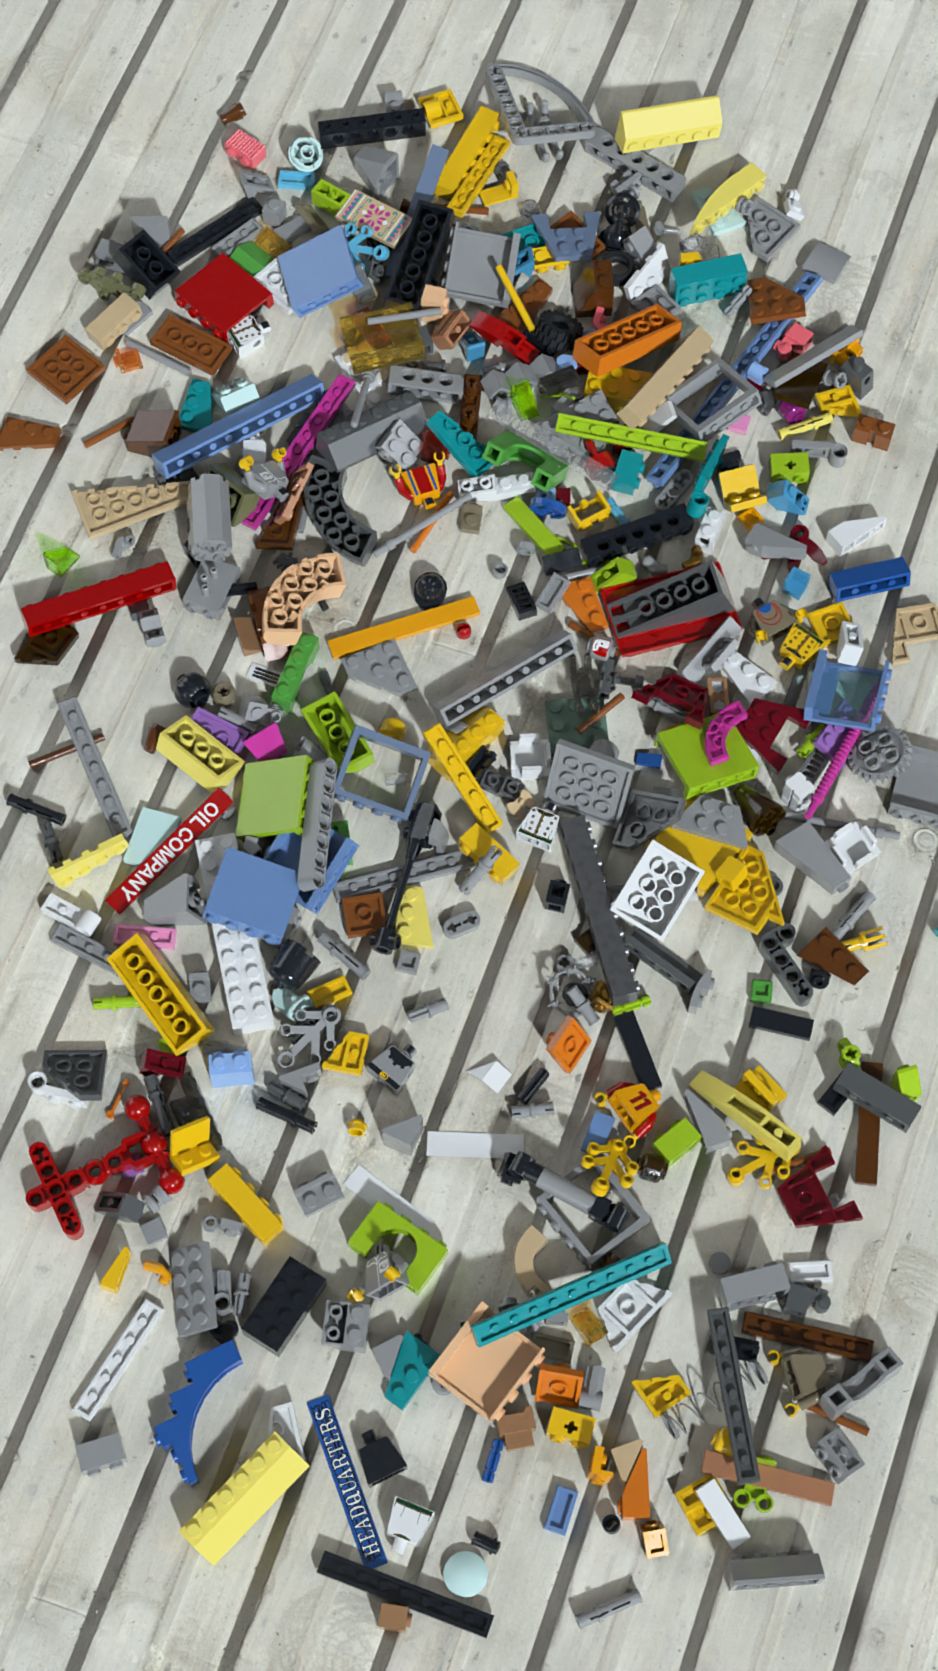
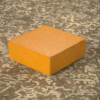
M754 507L748 508L737 517L748 532L751 531L756 523H764V518Z

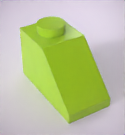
M616 557L590 576L596 593H600L602 588L632 582L638 578L633 562L621 557Z

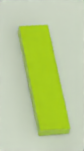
M519 496L503 506V510L545 556L566 550L565 546Z

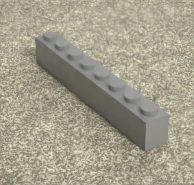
M560 629L431 704L438 722L447 727L575 653L578 651L572 634Z

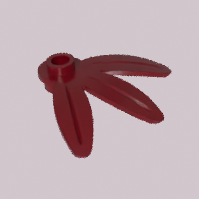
M800 524L795 525L790 531L789 538L807 545L806 553L819 565L825 566L827 564L826 556L821 548L809 539L808 528ZM799 532L803 533V536L797 537L796 535ZM788 559V572L790 573L794 566L799 568L802 560Z

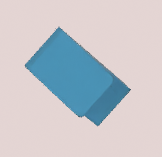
M531 246L518 252L514 276L523 272L528 277H531L535 263Z
M475 331L464 334L459 343L464 348L466 361L469 362L483 358L485 354V341Z

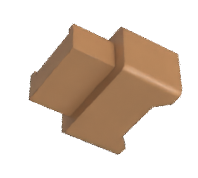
M527 1406L520 1413L503 1415L499 1421L495 1419L499 1438H504L507 1452L534 1447L532 1432L536 1431V1424L532 1406Z

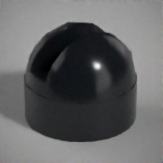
M610 1514L604 1517L602 1526L606 1533L616 1534L620 1530L621 1523L617 1516ZM614 1522L617 1523L611 1530H608Z

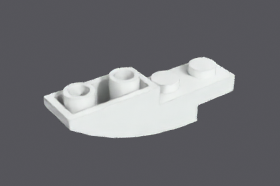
M534 472L497 478L495 474L458 480L459 498L469 492L473 498L471 500L476 501L511 500L519 496V494L536 492V486L531 484Z

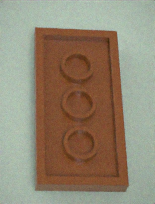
M171 314L150 340L152 346L211 376H214L233 350L231 344Z

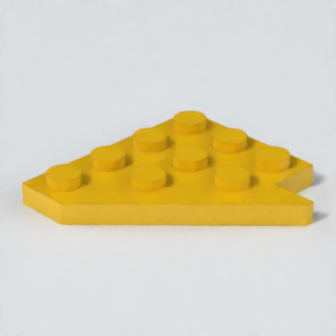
M747 845V849H742L737 857L746 863L747 877L734 892L719 884L704 907L706 911L758 935L768 919L781 926H784L785 923L764 852Z

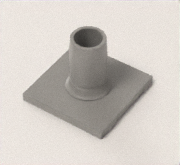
M559 739L542 803L551 802L558 809L578 816L584 815L586 819L617 829L636 766L618 760L619 750L609 740H596L587 749Z

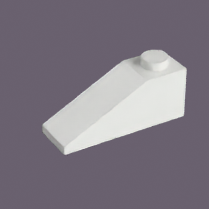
M881 516L843 521L839 525L835 524L829 528L826 542L841 557L883 530L887 518Z

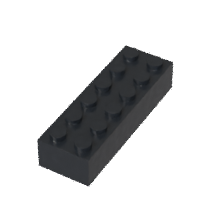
M418 200L384 297L387 308L401 312L421 310V298L425 285H432L455 220L454 209Z

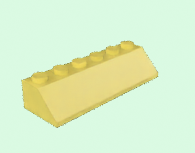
M716 95L621 111L615 141L624 154L717 138L722 127L719 97Z
M274 1431L179 1532L202 1556L215 1566L310 1465Z

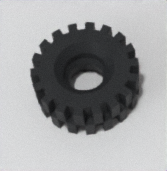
M550 309L547 312L544 310L540 314L534 332L539 341H543L544 345H550L549 347L552 349L555 347L559 351L561 349L573 351L575 340L581 338L584 327L581 322H577V318H572V315H566L563 311L560 313L558 310H553L552 312Z

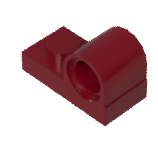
M147 1048L142 1053L139 1073L144 1076L156 1074V1076L164 1075L182 1079L186 1057Z

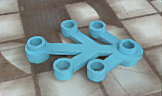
M347 223L345 230L349 235H354L357 232V226L353 223ZM364 225L361 228V232L348 242L354 264L360 261L364 270L365 264L362 263L357 253L374 255L376 259L381 261L386 260L390 254L389 249L383 245H378L375 248L358 245L373 234V228ZM353 226V230L350 232L349 228ZM368 228L369 232L365 234V230Z

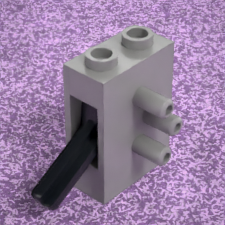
M204 560L201 561L183 597L184 608L191 613H199L208 619L220 621L232 596L245 595L248 591L258 589L256 582L238 584L241 578L240 567L226 562Z

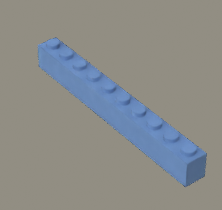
M310 374L151 454L156 470L168 479L320 402L325 395L323 382Z

